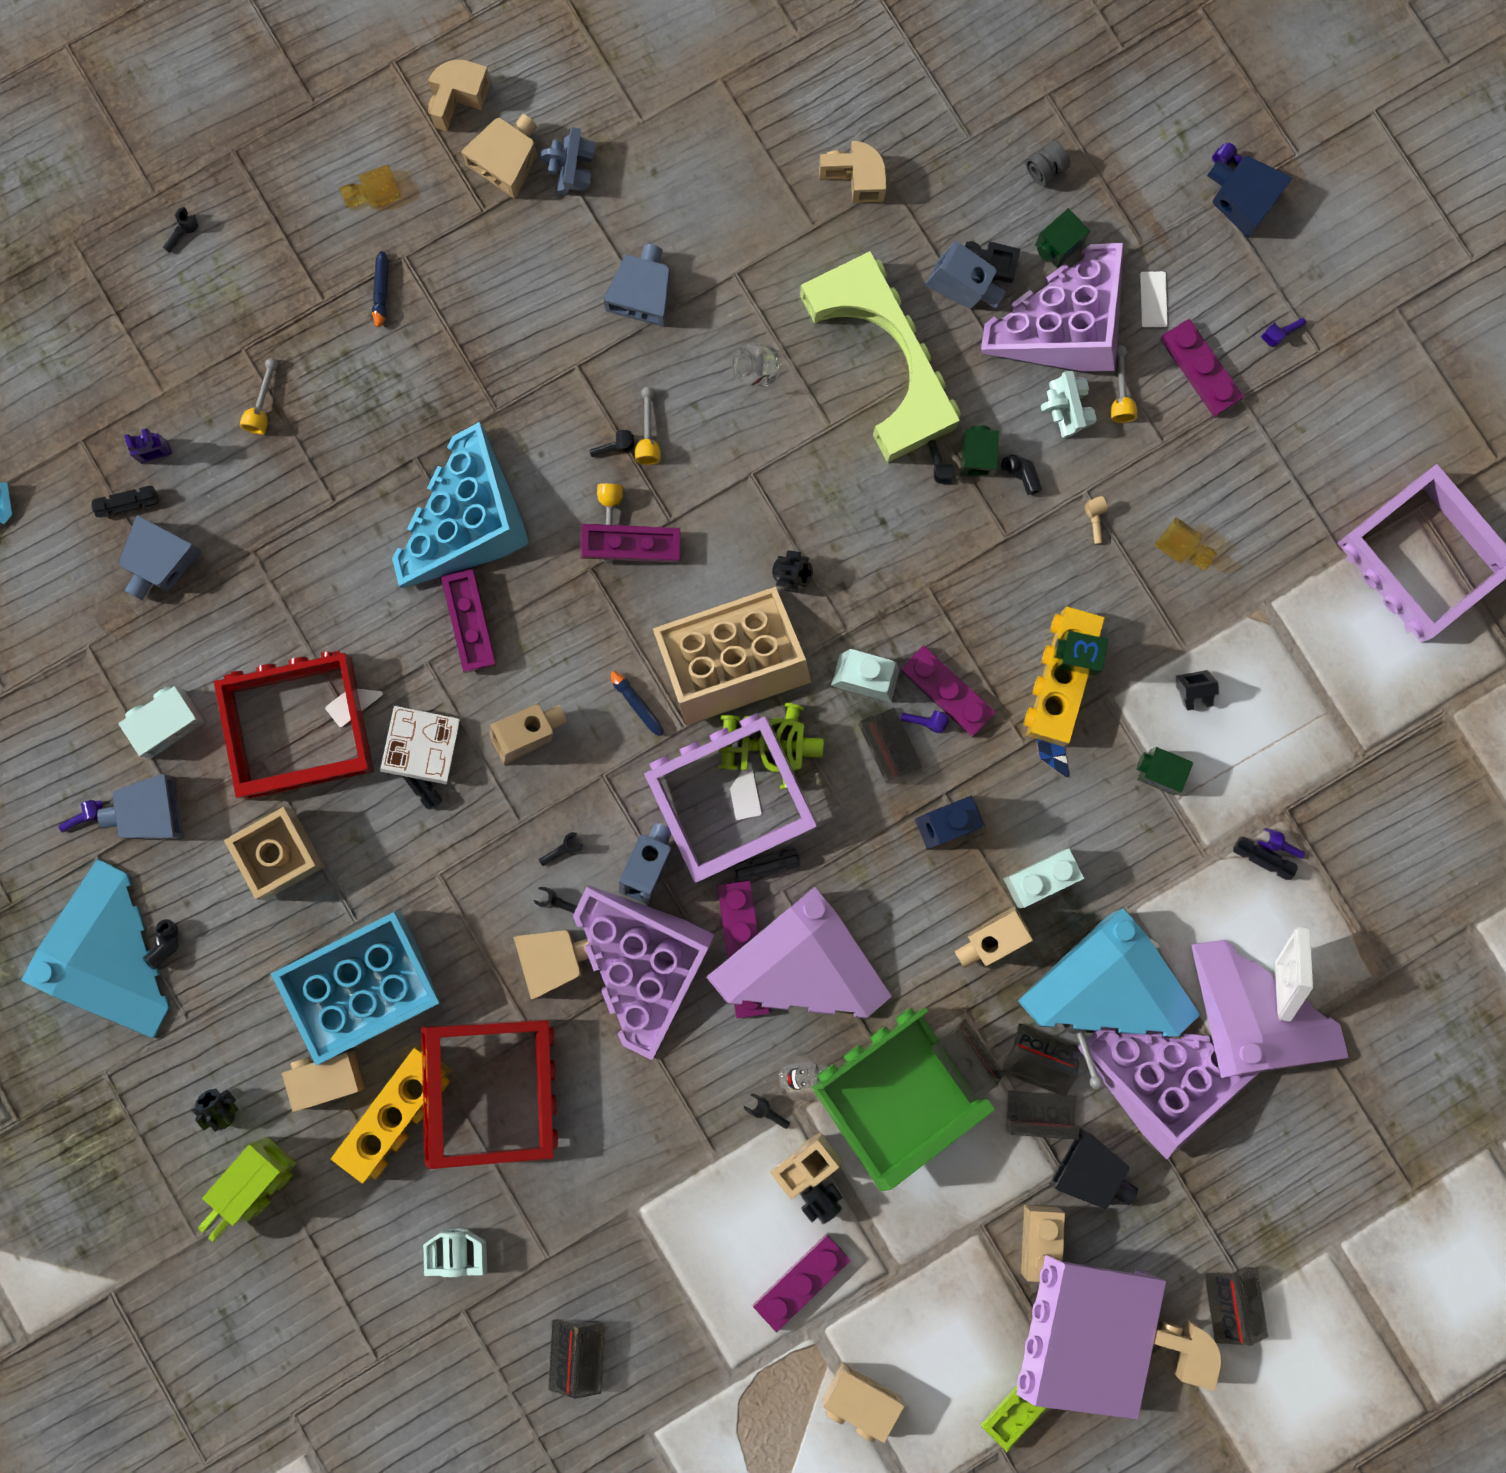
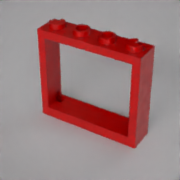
M340 650L334 652L326 651L321 653V658L309 660L308 657L293 658L288 660L289 665L276 667V664H265L256 667V672L244 674L243 671H233L231 674L224 675V679L214 681L236 798L248 800L374 772L352 658L346 653H341ZM341 670L358 758L251 781L235 693Z
M537 1019L421 1027L424 1156L426 1167L429 1169L554 1158L553 1149L558 1148L557 1130L552 1128V1115L557 1113V1100L555 1094H551V1081L555 1080L556 1068L554 1060H550V1047L554 1046V1029L552 1026H549V1020ZM535 1032L539 1147L444 1155L440 1038Z

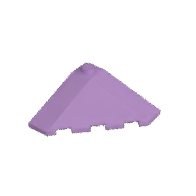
M1123 243L1090 244L1081 251L1083 258L1070 268L1066 263L1046 277L1048 285L1036 294L1031 290L1026 292L1011 304L1013 311L1000 321L994 316L986 322L981 346L982 354L1077 371H1115Z
M588 885L573 914V918L577 928L583 926L589 941L585 949L593 970H600L606 987L601 991L610 1014L616 1013L622 1030L618 1032L621 1044L653 1060L711 944L714 934L679 917Z
M816 887L806 893L706 977L728 1004L741 1005L743 1000L761 1002V1007L788 1010L789 1006L808 1007V1012L834 1015L835 1011L854 1012V1017L868 1018L892 997L838 914Z
M1226 940L1191 945L1221 1078L1349 1058L1341 1025L1331 1017L1326 1018L1311 1007L1312 1003L1305 999L1291 1022L1279 1020L1274 975L1253 960L1249 961L1234 950L1235 947Z
M1101 1027L1100 1031H1095L1086 1039L1097 1074L1103 1079L1105 1085L1141 1133L1166 1159H1169L1260 1073L1221 1078L1214 1044L1210 1042L1209 1036L1183 1033L1182 1039L1164 1038L1162 1032L1146 1031L1144 1035L1115 1033V1028ZM1079 1045V1046H1078V1049H1079V1050L1081 1051V1053L1083 1054L1081 1045Z

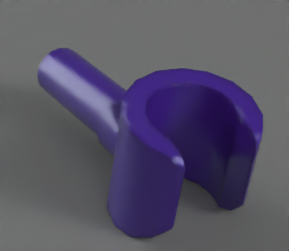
M1232 143L1223 144L1212 156L1215 164L1218 160H1221L1226 165L1230 161L1239 165L1243 159L1241 155L1237 154V149Z
M1301 318L1285 326L1283 329L1274 322L1261 335V338L1269 346L1275 347L1291 332L1305 326L1306 320Z
M934 710L930 719L902 713L901 721L920 724L935 733H941L945 730L949 717Z
M95 800L82 802V814L76 815L74 818L59 825V830L65 832L85 821L98 820L97 813L99 809H103L102 802Z
M1269 828L1263 829L1269 832L1270 839L1267 843L1258 840L1259 845L1273 851H1286L1299 859L1305 856L1304 851L1285 841L1283 833Z

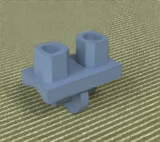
M571 127L570 135L565 136L562 150V143L553 140L551 148L541 151V160L549 165V174L556 175L558 167H560L556 193L566 195L570 189L586 191L590 185L591 171L577 168L576 162L577 160L591 162L594 155L595 142L580 137L581 129Z

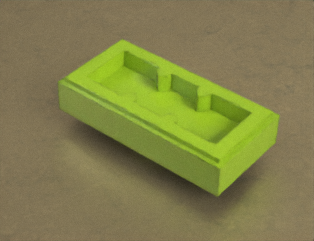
M1018 1385L1012 1389L980 1424L1006 1452L1011 1449L1047 1409L1034 1406L1016 1395Z

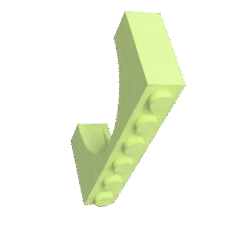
M869 251L802 284L800 297L814 324L836 317L864 319L886 330L903 350L909 368L908 392L898 409L885 421L876 425L873 432L874 439L885 460L889 463L927 444L931 440H936L956 430L961 413L956 402L953 399H948L944 391L946 385L939 371H933L929 363L931 356L924 343L919 344L914 335L916 328L909 315L904 316L900 308L901 299L894 287L889 288L885 280L887 275L882 262L879 259L875 260Z

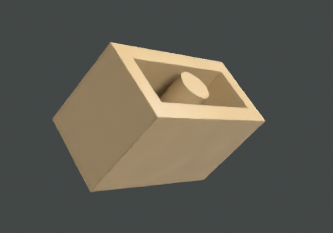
M354 1050L346 1053L342 1052L317 1066L315 1063H312L310 1057L290 1063L292 1070L282 1073L292 1112L365 1089Z
M1024 1205L1021 1274L1027 1281L1040 1282V1271L1044 1265L1045 1255L1063 1261L1065 1213L1059 1207Z
M844 1363L841 1364L822 1399L828 1417L840 1424H844L847 1421L857 1427L856 1432L871 1442H874L876 1438L885 1443L904 1408L901 1396Z

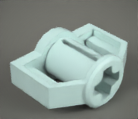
M468 1229L443 1230L423 1245L424 1276L461 1277L466 1275H484L487 1273L486 1241ZM443 1237V1266H437L436 1241ZM467 1239L472 1241L474 1245V1266L468 1265Z

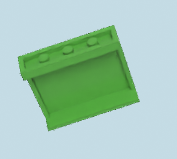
M911 1007L895 1018L898 1024L891 1029L884 1026L869 1037L872 1043L865 1048L858 1045L843 1056L846 1062L837 1068L832 1064L817 1075L820 1081L811 1086L880 1191L895 1188L995 1110L988 1098L978 1099L923 1017L928 1012L926 1007L914 1011Z

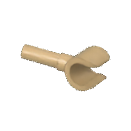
M1099 496L1087 501L1085 504L1086 514L1091 518L1094 544L1103 543L1099 515L1108 512L1105 498Z

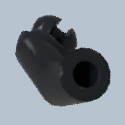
M1013 454L1003 458L1001 469L1007 475L1022 480L1027 495L1043 490L1032 461Z
M170 919L159 921L155 930V947L143 957L144 962L153 970L178 948V928Z

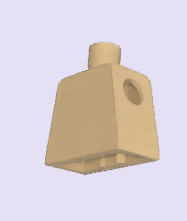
M522 114L513 126L501 118H496L461 151L466 166L515 199L538 155L535 142L529 138L537 128L536 123L525 114Z
M535 704L490 724L489 737L503 765H506L552 741L553 729L566 724L567 719L560 705L543 712L540 705ZM533 725L537 727L538 731L531 732L526 727Z
M1014 906L970 932L968 938L971 942L955 950V953L964 968L980 959L987 966L1033 941V937L1017 908ZM989 936L994 937L998 941V944L992 948H988L983 944V940Z
M571 930L513 937L531 999L540 997L583 975L580 962L589 959L585 946L589 944L588 939L574 942Z

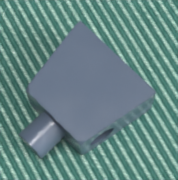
M956 240L939 258L925 283V286L967 308H972L980 299L996 308L1005 294V290L991 282L997 272L996 268Z
M645 244L641 258L626 255L623 258L604 297L606 312L665 327L670 287V268L659 263L663 252L660 247L653 244Z
M137 515L119 560V566L134 574L124 591L142 601L152 584L167 592L170 591L200 555L201 550Z
M161 774L113 791L114 807L99 809L97 813L100 827L104 829L117 826L119 838L183 839L174 776Z
M654 823L648 837L640 834L620 877L619 893L650 905L671 855V847L667 845L672 834L669 827L660 823ZM651 855L656 859L654 861H647L644 857Z

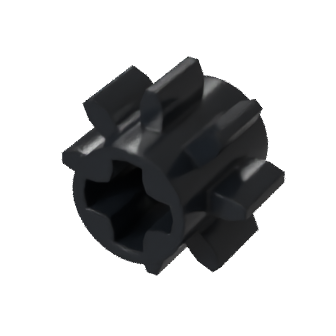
M787 550L786 557L778 556L772 568L773 578L777 581L776 586L784 587L785 591L798 593L799 586L807 587L813 576L812 565L808 562L809 557L801 556V552Z
M215 1088L203 1092L196 1100V1108L192 1110L197 1116L195 1121L203 1130H206L209 1126L214 1132L226 1129L233 1123L235 1112L238 1111V1107L234 1104L236 1099L228 1090L220 1093Z
M821 1181L814 1188L810 1187L801 1196L806 1203L801 1209L811 1223L818 1218L822 1224H826L842 1210L838 1201L843 1197L833 1183L825 1187Z

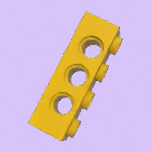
M1068 606L1060 614L1055 613L1050 627V632L1055 633L1051 645H1046L1041 659V663L1046 664L1042 677L1037 676L1032 694L1037 696L1034 708L1029 707L1024 718L1023 726L1028 727L1026 736L1063 747L1070 743L1088 675L1066 670L1069 674V682L1067 684L1059 683L1054 676L1058 659L1053 657L1057 639H1062L1063 635L1068 631L1099 637L1105 617ZM1048 699H1054L1059 703L1061 708L1059 715H1051L1047 712L1045 703Z
M421 1046L413 1048L331 1157L333 1162L362 1184L371 1177L374 1180L378 1179L389 1164L385 1161V1158L391 1150L398 1152L409 1138V1135L405 1132L412 1122L418 1125L423 1119V1092L420 1097H413L408 1092V1083L411 1079H416L422 1084ZM441 1062L443 1092L451 1081L447 1076L452 1069ZM390 1107L400 1110L402 1120L399 1125H394L388 1120L387 1111ZM369 1135H375L380 1139L381 1149L379 1152H372L368 1149L366 1140Z

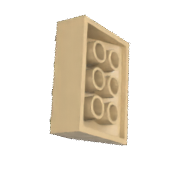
M776 587L653 628L686 726L811 683L806 658Z

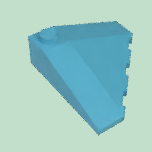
M480 422L452 436L447 446L452 451V454L444 468L437 466L427 489L432 491L429 501L424 509L417 507L407 527V530L412 532V535L405 549L397 548L392 558L398 584L401 588L503 558L529 544L518 507L485 429Z
M97 859L36 950L21 981L53 997L148 1037L155 1038L170 1009L167 995H160L155 979L156 976L160 975L158 967L153 970L143 960V957L150 951L146 950L141 932L146 931L140 908L139 906L133 907L127 889L132 886L128 873Z
M1124 908L1108 914L1017 1000L1040 1027L1051 1028L1055 1027V1023L1071 1024L1073 1029L1100 1031L1101 1027L1118 1028V1033L1144 1035L1146 1031L1163 1032V1036L1178 1037L1200 1016V1013L1147 934Z

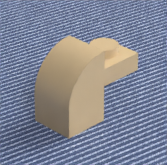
M451 60L441 64L432 72L428 79L433 93L429 102L428 113L432 118L435 128L448 131L457 103L482 110L491 84L486 66L466 60Z
M852 141L850 153L834 150L826 154H820L819 180L851 179L852 203L884 202L886 193L885 165L880 154L872 146L863 142Z
M818 1133L801 1144L794 1153L775 1166L770 1173L792 1200L811 1185L814 1188L840 1168L843 1160L823 1134Z
M1190 1320L1186 1321L1184 1332H1182V1327L1173 1323L1163 1321L1162 1326L1157 1325L1154 1344L1179 1351L1173 1372L1179 1380L1215 1391L1221 1368V1355L1214 1339L1199 1325Z

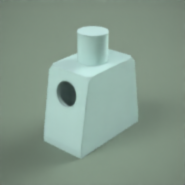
M849 649L839 655L831 686L891 702L900 670L895 661Z

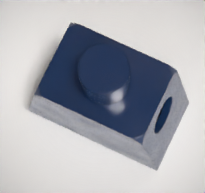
M1245 156L1235 170L1221 160H1218L1207 175L1222 186L1213 199V204L1248 238L1292 180L1289 175L1249 156Z
M972 795L915 819L927 850L985 827Z

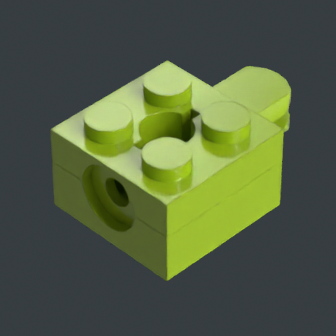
M264 1137L249 1144L202 1197L214 1210L201 1223L198 1230L204 1234L222 1216L224 1219L208 1237L214 1243L231 1225L234 1226L243 1220L248 1223L254 1216L258 1217L271 1202L267 1197L274 1194L277 1190L280 1191L292 1179L294 1175L290 1171L297 1163L269 1137Z

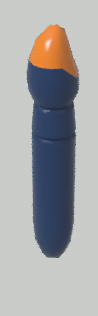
M384 251L378 253L375 262L372 315L376 327L383 325L387 315L385 303L388 258Z
M612 671L611 681L615 689L622 693L648 729L655 735L662 736L663 728L661 723L637 692L630 687L628 679L618 672Z

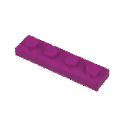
M750 881L717 885L727 958H730L758 934ZM742 1000L741 1005L734 1004L736 1019L770 1014L769 1008L761 1007V1002Z

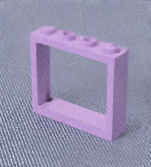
M1438 464L1425 471L1337 542L1347 554L1345 559L1350 563H1354L1363 573L1362 578L1365 583L1380 593L1384 598L1383 603L1386 608L1392 613L1397 614L1405 623L1406 631L1408 633L1413 632L1421 643L1434 638L1506 579V544ZM1421 489L1427 493L1494 572L1434 622L1362 538V536Z
M758 713L739 721L742 726L741 728L731 733L727 727L709 735L712 742L701 747L697 741L679 749L682 756L669 761L668 756H664L650 763L649 765L652 770L644 773L695 883L811 830L818 825L768 716L759 718ZM760 730L801 818L699 864L659 777Z

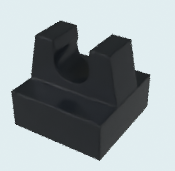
M1208 670L1176 675V688L1180 692L1183 706L1187 711L1194 710V700L1196 698H1202V702L1206 707L1213 706L1214 697L1219 694L1218 681Z

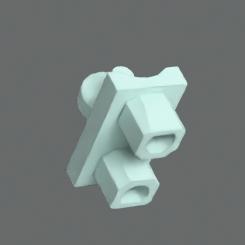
M1065 371L1061 377L1049 382L1050 390L1047 391L1049 401L1041 405V411L1043 414L1052 413L1054 423L1059 424L1062 438L1071 437L1096 422L1094 409L1092 407L1082 408L1080 398L1088 395L1089 386L1087 378L1074 377L1073 371Z

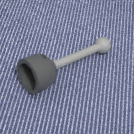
M1063 1024L1068 1032L1077 1034L1091 1075L1090 1085L1094 1089H1100L1104 1082L1097 1074L1084 1036L1085 1030L1073 1029V1025Z

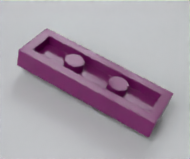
M1190 319L1179 324L1160 338L1214 418L1244 398Z
M582 524L580 559L678 563L680 561V528Z
M471 569L442 576L441 580L463 672L469 673L497 666L475 571Z
M924 645L900 670L971 737L995 713L989 705Z
M826 1233L753 1304V1308L777 1333L851 1261L850 1258Z

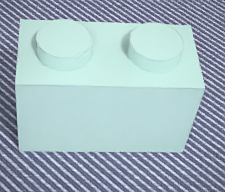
M170 686L165 687L154 694L153 701L145 706L138 705L130 709L125 714L126 718L118 723L140 757L152 759L206 723L185 690L175 686L172 688Z
M1068 848L1003 879L1017 908H1025L1084 879Z

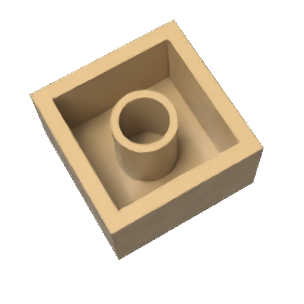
M282 807L224 840L254 898L258 900H267L325 867L295 811L290 808Z

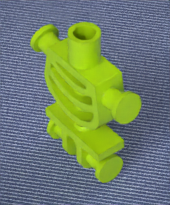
M785 703L784 707L787 708L785 719L774 718L770 720L772 727L780 725L776 735L795 774V771H800L802 768V757L823 758L824 738L803 737L804 724L798 722L800 711H804V707ZM721 715L720 720L724 721L723 729L727 727L730 733L735 731L740 717ZM786 727L792 728L788 739L781 740L780 738ZM762 733L760 738L746 736L740 739L743 740L742 748L732 747V744H729L718 750L719 753H722L721 765L717 767L719 770H737V766H734L735 754H741V771H747L748 751L751 750L760 752V758L766 770L771 773H780L778 767L772 765L767 760L765 752H770ZM796 733V734H797V738H796V740L794 741V740H792V739H793V737H794V734ZM792 753L796 754L795 760L793 759ZM784 780L783 785H780V789H788Z

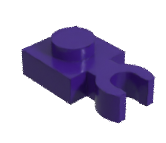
M142 429V434L139 436L124 435L130 456L141 464L172 454L169 442L159 433H150V430Z

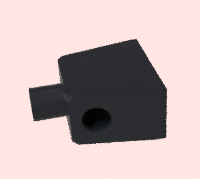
M1080 1128L1049 1183L1060 1192L1104 1209L1109 1207L1113 1198L1129 1206L1138 1193L1136 1186L1124 1180L1129 1171V1166L1092 1134Z

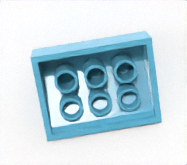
M401 910L395 911L271 973L316 1066L440 1003L416 940Z

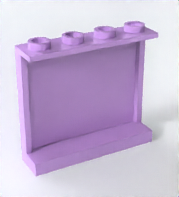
M1045 1255L1044 1265L1040 1271L1037 1298L1032 1309L1033 1317L1029 1336L1025 1342L1022 1369L1017 1380L1018 1388L1016 1395L1037 1407L1138 1419L1166 1281L1143 1271L1135 1270L1134 1273L1063 1262L1052 1256Z

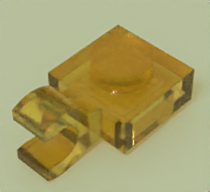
M389 165L358 175L361 184H348L339 188L347 208H352L368 201L371 209L401 198Z
M1177 517L1174 518L1155 543L1157 548L1181 564L1187 557L1204 571L1210 566L1217 554L1211 547L1198 544L1202 535Z

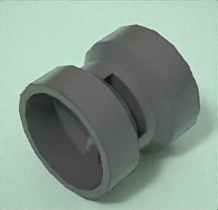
M1055 140L1045 145L1041 153H1034L1025 161L1030 176L1040 186L1050 182L1055 173L1061 174L1071 164L1066 150Z

